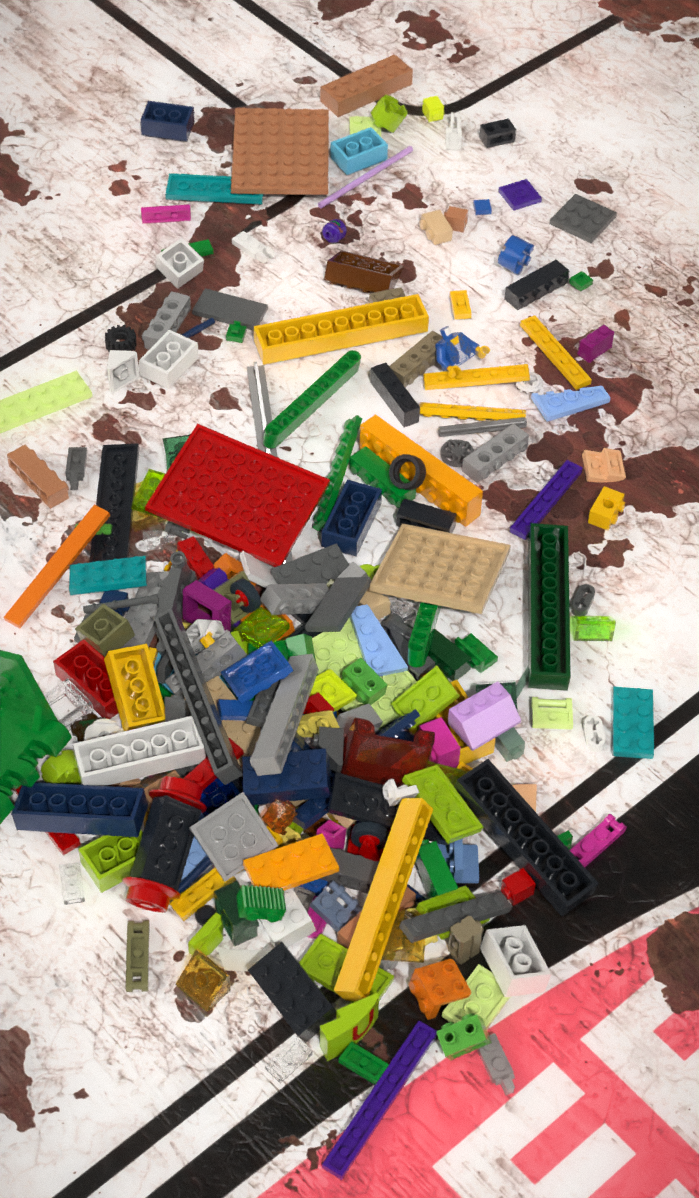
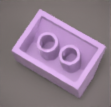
M498 681L449 709L448 724L472 751L521 723L511 695Z

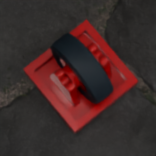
M374 822L353 824L350 830L347 853L361 855L372 861H380L391 830Z

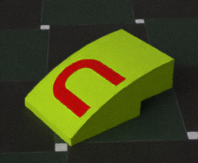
M378 993L337 1009L336 1019L320 1026V1048L327 1062L341 1055L350 1042L357 1044L374 1025L379 1011Z

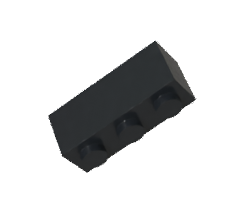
M404 498L397 512L396 526L401 527L402 524L453 533L457 514Z

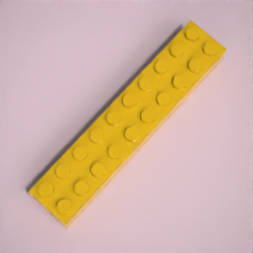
M419 294L257 325L254 326V342L264 365L428 332L429 315Z

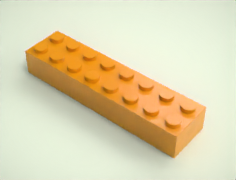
M376 414L360 425V450L365 446L368 447L389 465L397 456L402 454L413 455L423 461L426 468V477L423 484L416 489V493L421 494L440 509L456 513V522L461 523L465 527L481 515L483 490ZM407 461L402 465L400 474L411 482L415 476L416 469L412 462Z

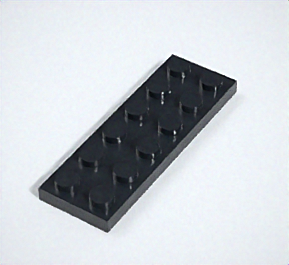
M335 772L333 775L328 813L359 822L378 823L391 830L400 804L389 806L388 801L383 795L384 785ZM429 820L423 839L447 845L432 821Z

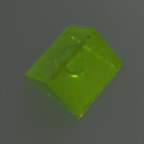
M572 616L574 641H613L616 620L611 616Z

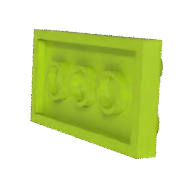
M438 764L404 775L402 781L405 785H408V787L416 785L419 793L415 798H423L433 808L430 820L447 844L481 832L483 829L482 824Z
M320 933L301 959L300 964L314 981L334 992L348 949ZM379 967L369 996L378 993L380 1001L394 981V975Z

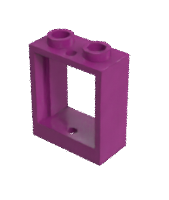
M195 580L183 589V619L191 624L197 619L221 621L224 630L230 631L232 601ZM198 602L212 610V616L200 610Z

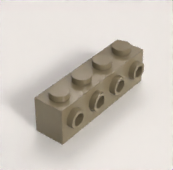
M432 330L389 366L405 388L411 385L420 375H423L429 367L436 364L435 345L443 337Z

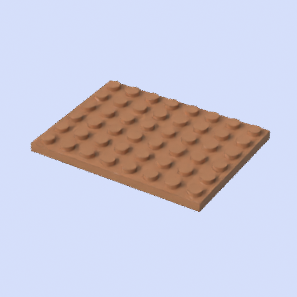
M235 108L231 194L328 195L329 110Z

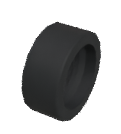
M402 454L397 456L389 468L390 480L394 486L400 489H417L423 484L426 477L425 464L420 458L413 455ZM409 461L415 465L416 472L411 482L404 483L400 479V469L405 462Z

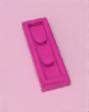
M190 204L141 207L142 224L191 221Z

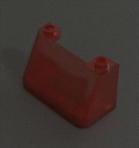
M355 717L343 742L341 774L380 785H385L389 779H394L397 788L405 785L402 781L404 775L427 768L435 742V732L418 731L414 736V742L375 735L374 725L370 721Z

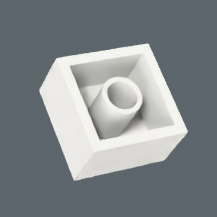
M182 238L156 255V268L177 289L203 271L204 259Z

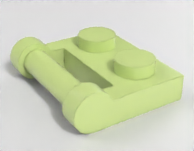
M532 697V728L573 729L572 698L558 700ZM542 707H562V708H542Z

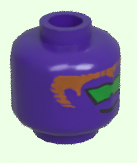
M333 219L324 225L322 233L328 242L337 243L346 236L347 229L341 220Z

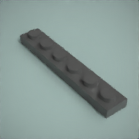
M498 891L403 920L399 927L409 941L413 943L448 932L451 926L458 922L461 923V920L467 916H472L475 921L478 920L480 922L508 913L513 906L502 892Z

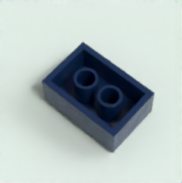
M148 100L140 119L141 135L188 141L195 122L194 107Z

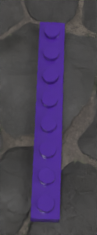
M421 1021L417 1022L323 1162L322 1169L340 1180L344 1178L436 1039L437 1033L435 1029Z

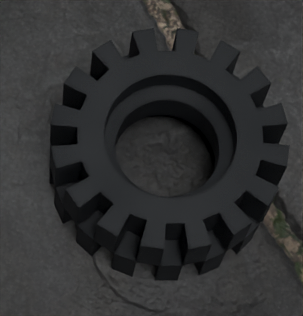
M117 325V328L112 326L111 329L105 332L106 349L109 353L110 350L135 351L137 342L134 329H131L130 326L126 328V325L122 327Z

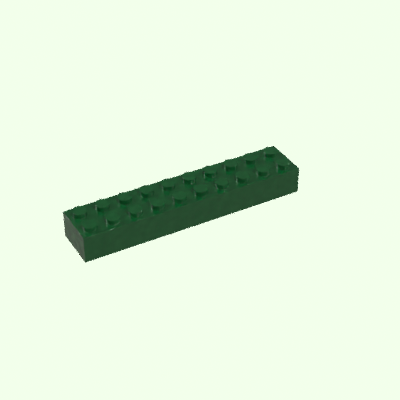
M531 523L528 536V688L568 691L571 678L568 526Z

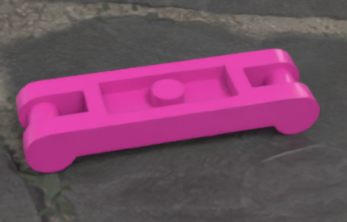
M610 813L570 851L586 867L625 832L627 826L622 822H617L616 817ZM610 826L614 829L612 832L608 830Z

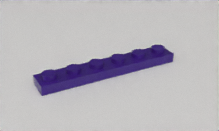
M567 460L512 524L510 533L526 540L529 536L530 524H539L579 477L583 467Z

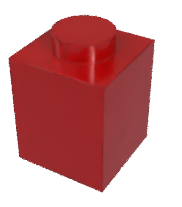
M522 868L502 879L500 891L514 906L534 894L536 883L525 869Z

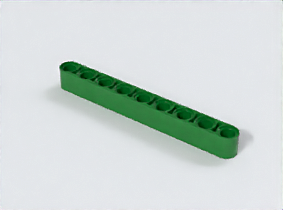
M355 350L348 351L265 427L263 445L271 449L278 447L358 372L361 354Z

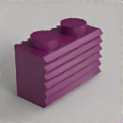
M602 325L579 340L578 356L591 363L593 359L603 355L605 351L612 348L614 331L606 325Z

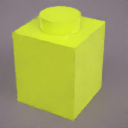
M438 96L424 98L422 112L428 122L442 120L444 117V106Z

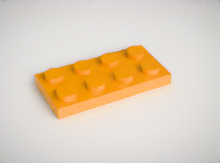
M323 833L243 860V866L253 886L278 887L279 889L283 888L284 891L339 872V866Z

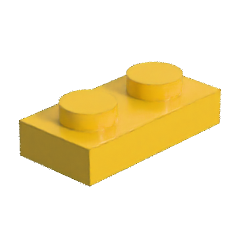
M467 290L450 291L454 319L471 318L472 313Z

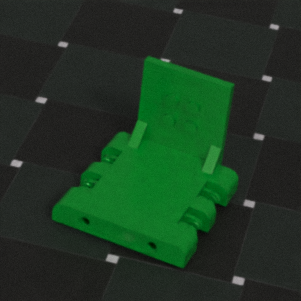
M0 650L1 825L15 808L9 799L13 795L11 788L18 789L21 785L31 788L40 777L35 768L38 765L36 759H43L45 755L57 757L72 738L68 729L57 720L22 655Z

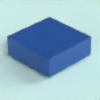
M489 199L473 200L475 215L492 214Z

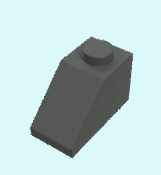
M319 726L318 733L313 736V746H316V749L326 748L330 760V769L334 773H340L343 766L344 729Z

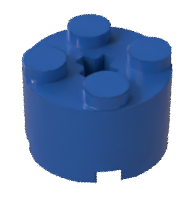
M512 235L504 245L506 246L504 252L502 250L500 252L498 264L520 275L523 266H528L532 257H530V254L534 249V245L518 236Z

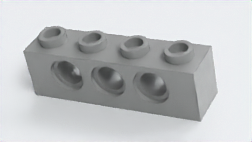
M171 291L169 296L164 299L162 307L157 310L155 318L150 321L148 329L143 332L144 348L151 349L168 330L178 331L191 310L190 296Z
M513 423L463 459L462 472L476 483L486 479L492 472L499 470L503 464L513 460L517 454L527 449L529 434Z
M325 583L269 584L260 600L272 615L310 614L315 612L329 591V588Z
M227 631L212 645L200 652L196 658L205 681L208 682L216 676H221V671L241 660L247 654L229 631ZM174 673L165 682L175 695L184 698L176 673Z

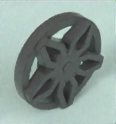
M450 439L441 447L440 456L447 465L462 467L463 462L460 461L474 452V449L468 441Z

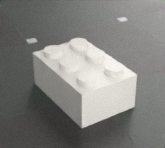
M168 330L139 360L140 376L169 389L199 358L198 343Z
M526 925L486 930L480 949L504 997L545 992L551 972Z

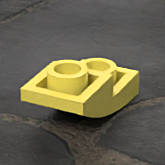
M332 711L315 712L301 717L296 732L301 737H313L314 734L318 733L319 726L339 728V725Z

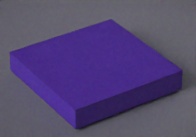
M527 179L498 188V192L513 211L542 202V197Z

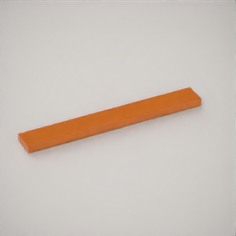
M95 504L6 613L4 616L5 621L19 629L24 625L110 517L108 511Z

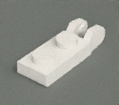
M244 231L232 238L234 246L261 263L267 262V257L273 258L275 256L274 251L269 246H265Z

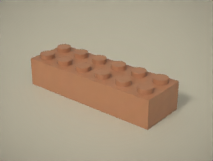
M395 54L320 86V102L337 117H341L379 100L384 95H390L412 85L413 69Z

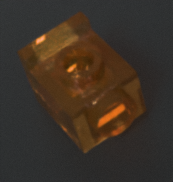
M276 799L261 818L273 832L285 835L287 833L285 831L286 827L293 822L298 813L295 811V805L290 801L286 800L284 802Z

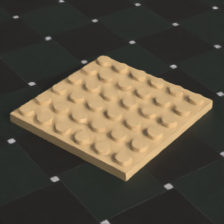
M402 524L370 583L369 591L482 614L510 553L511 545Z

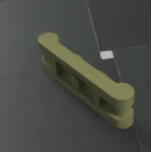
M134 920L127 922L126 992H133V990L149 991L150 920H143V922L137 923ZM133 976H141V981H133Z

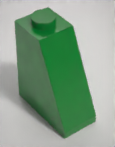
M429 839L422 841L416 863L428 898L458 889L437 842L430 843Z

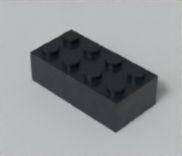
M283 942L279 943L248 969V972L290 1027L305 1043L320 1031L321 1025L331 1022L336 1018V1008Z

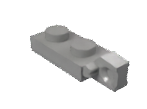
M494 1033L489 1035L492 1043L477 1049V1052L492 1083H495L496 1086L501 1085L507 1096L514 1093L515 1086L512 1081L515 1079L514 1071Z

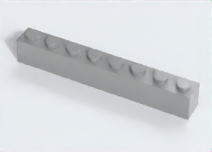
M313 654L291 656L288 661L293 672L280 680L278 690H276L275 698L271 703L270 711L266 716V721L256 742L253 755L250 757L251 766L255 769L257 776L279 774L283 770L319 671Z

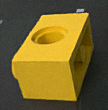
M604 486L590 510L588 523L609 530L612 524H616L619 516L618 513H622L626 504V502H623L624 494Z

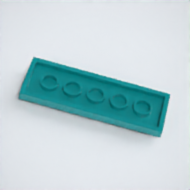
M169 173L165 196L166 199L262 204L264 194H231L232 176Z

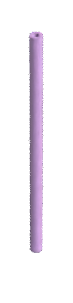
M408 146L318 203L319 208L325 207L413 151L412 146Z

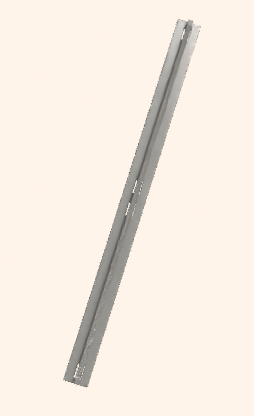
M256 361L254 366L247 367L257 447L261 451L278 457L276 448L271 449L263 445L265 427L272 421L265 367L264 365L258 366ZM291 551L284 564L293 561Z

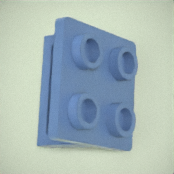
M462 839L447 845L438 844L456 883H479L478 845H463Z

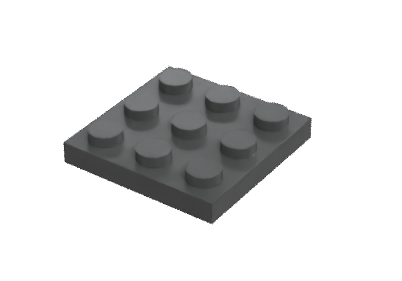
M575 193L550 219V225L592 243L616 218L617 212Z

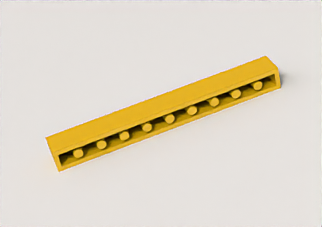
M402 798L334 988V992L345 1001L356 1002L368 997L433 812V808L423 798Z

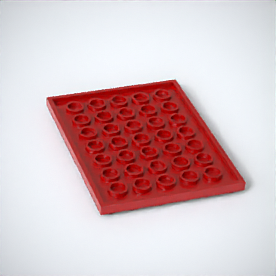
M197 423L146 504L145 511L239 552H247L254 558L277 567L284 564L329 486L330 479Z

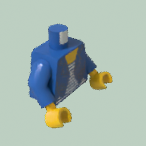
M449 326L439 330L443 339L435 345L436 361L441 365L443 371H449L448 376L450 378H454L455 375L459 376L461 369L458 366L476 355V351L481 359L485 358L486 354L490 352L488 346L484 345L480 348L479 344L462 332L452 333Z

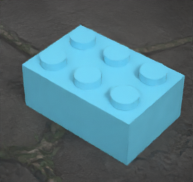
M372 127L331 142L330 158L346 175L387 160L388 144Z

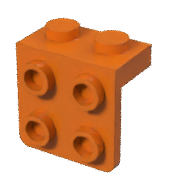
M447 959L415 969L408 983L411 993L415 995L420 1010L428 1020L436 1018L442 1005L468 998L471 994L469 986L453 959Z

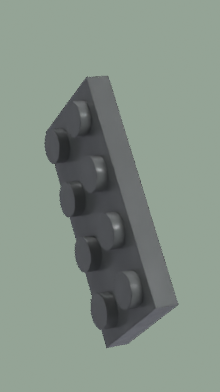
M334 544L272 568L271 574L277 584H327L330 579L336 580L349 566V563L338 545Z

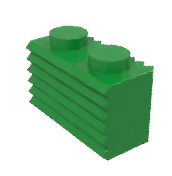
M242 885L237 894L239 918H246L249 921L263 919L269 922H277L282 920L286 912L283 888Z

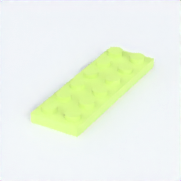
M76 370L0 400V433L93 397L92 391Z

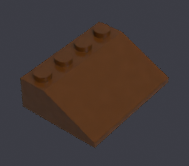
M341 250L327 260L324 280L329 281L333 285L343 284L346 288L350 289L359 288L362 292L366 293L371 291L380 292L394 289L404 269V265Z

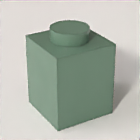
M514 727L495 738V747L506 762L518 759L524 754L525 741Z

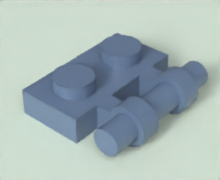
M333 880L328 887L334 893L331 895L324 889L309 906L338 933L339 930L354 918L351 912L354 911L358 914L362 911L363 907L359 905L360 902L356 898L353 899L345 891L346 888L342 884L339 885ZM338 897L348 905L346 908L336 900Z

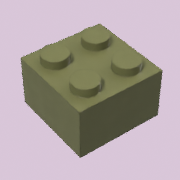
M104 603L75 628L80 640L84 639L104 657H106L108 651L120 649L135 636L129 621Z

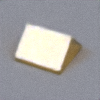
M407 910L397 913L381 960L424 963L425 939L411 943L399 927L403 920L416 917L414 914Z
M199 949L195 950L175 984L206 1012L210 1011L231 991L230 976Z

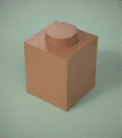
M449 206L448 211L444 212V217L450 223L453 231L464 232L468 222V210Z

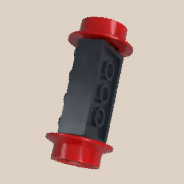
M167 776L162 778L159 789L149 791V796L153 799L140 845L130 877L122 879V882L129 888L125 899L129 904L152 912L166 913L170 900L181 897L178 889L194 838L189 828L199 821L200 814L206 811V806L200 801L203 788L185 779Z

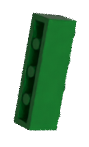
M365 446L350 456L351 472L359 476L367 485L382 489V496L390 504L395 505L399 509L404 498L411 501L416 498V489L404 490L394 486L389 476L390 465ZM399 474L402 482H410L402 474Z

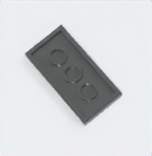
M205 288L194 306L192 314L208 319L213 318L215 321L227 324L240 321L241 326H247V329L254 331V326L260 325L266 314L268 304Z
M370 577L336 578L305 625L306 631L340 632L371 583Z

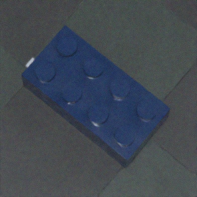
M347 479L322 530L321 547L326 548L337 544L342 553L357 557L382 504V489Z
M326 748L289 752L281 773L257 776L255 769L251 766V756L243 757V793L251 805L330 797V760Z

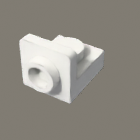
M389 779L383 786V795L388 801L389 806L400 804L402 798H415L419 793L416 785L409 787L408 785H402L397 788L394 779Z

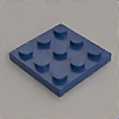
M270 641L220 673L239 701L243 703L252 699L254 695L262 690L270 688L278 680L286 678L293 672V669L275 644Z

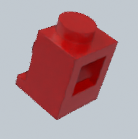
M318 692L308 698L303 714L322 711L333 712L334 708Z

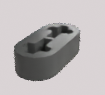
M583 584L579 587L572 601L571 612L577 617L587 615L595 596V588L593 586Z

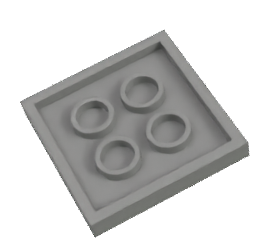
M243 792L189 828L224 882L245 869L243 860L269 852L279 846Z

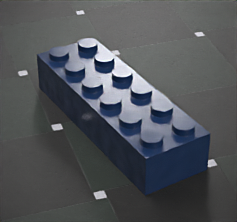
M34 783L31 788L21 786L14 805L15 808L11 814L16 829L21 831L138 837L148 808V802L144 788Z

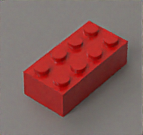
M83 639L53 661L55 675L101 717L111 719L119 712L107 672L105 657Z

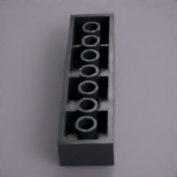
M486 759L457 779L454 788L482 826L520 869H525L536 883L535 887L562 917L593 895L599 883L489 759Z

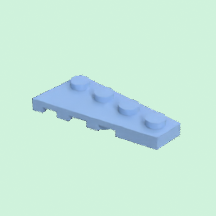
M603 386L580 388V391L568 389L564 390L563 393L549 391L544 395H538V393H532L531 395L532 401L547 422L609 403L611 398Z
M368 604L356 606L350 619L363 660L379 676L407 671V664Z

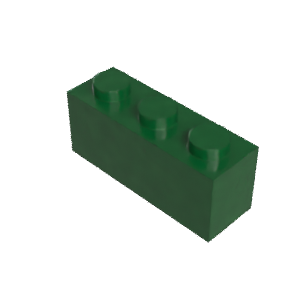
M435 629L428 656L451 681L458 680L471 670L472 658Z

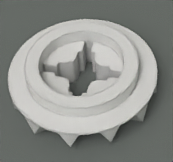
M529 372L530 381L515 382L516 388L520 389V392L525 391L527 394L529 392H540L544 383L542 377L534 372Z

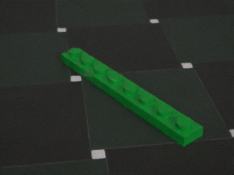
M358 415L352 419L349 418L345 422L344 432L339 438L340 444L336 448V456L331 463V471L327 475V479H330V484L319 501L318 511L313 518L312 528L317 531L324 528L335 506L363 419Z

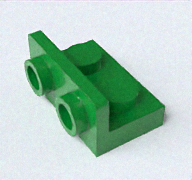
M472 633L464 639L460 637L455 638L454 644L472 658L471 668L476 669L480 674L498 661V656Z

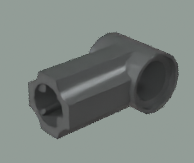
M391 613L381 626L388 637L390 630L393 629L409 642L413 627L404 623V620L398 614Z

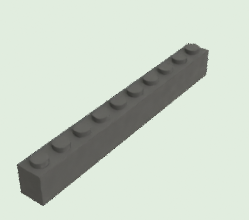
M169 608L154 616V619L214 774L226 785L243 776L181 618L172 608Z

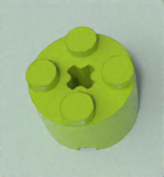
M384 95L372 109L371 114L377 127H383L394 133L408 112L404 105L400 106L396 98Z
M63 750L61 755L49 757L41 767V777L45 783L82 785L74 751Z

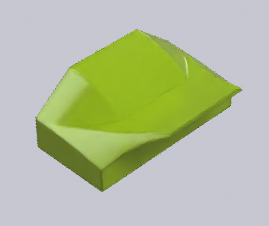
M216 912L188 942L189 953L195 958L210 955L223 941L224 927L220 914Z

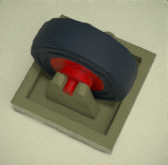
M244 571L238 572L213 589L232 601L231 624L236 623L262 605L257 590L250 583Z

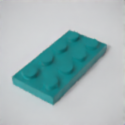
M146 556L70 565V595L147 586Z
M613 686V756L653 759V689Z

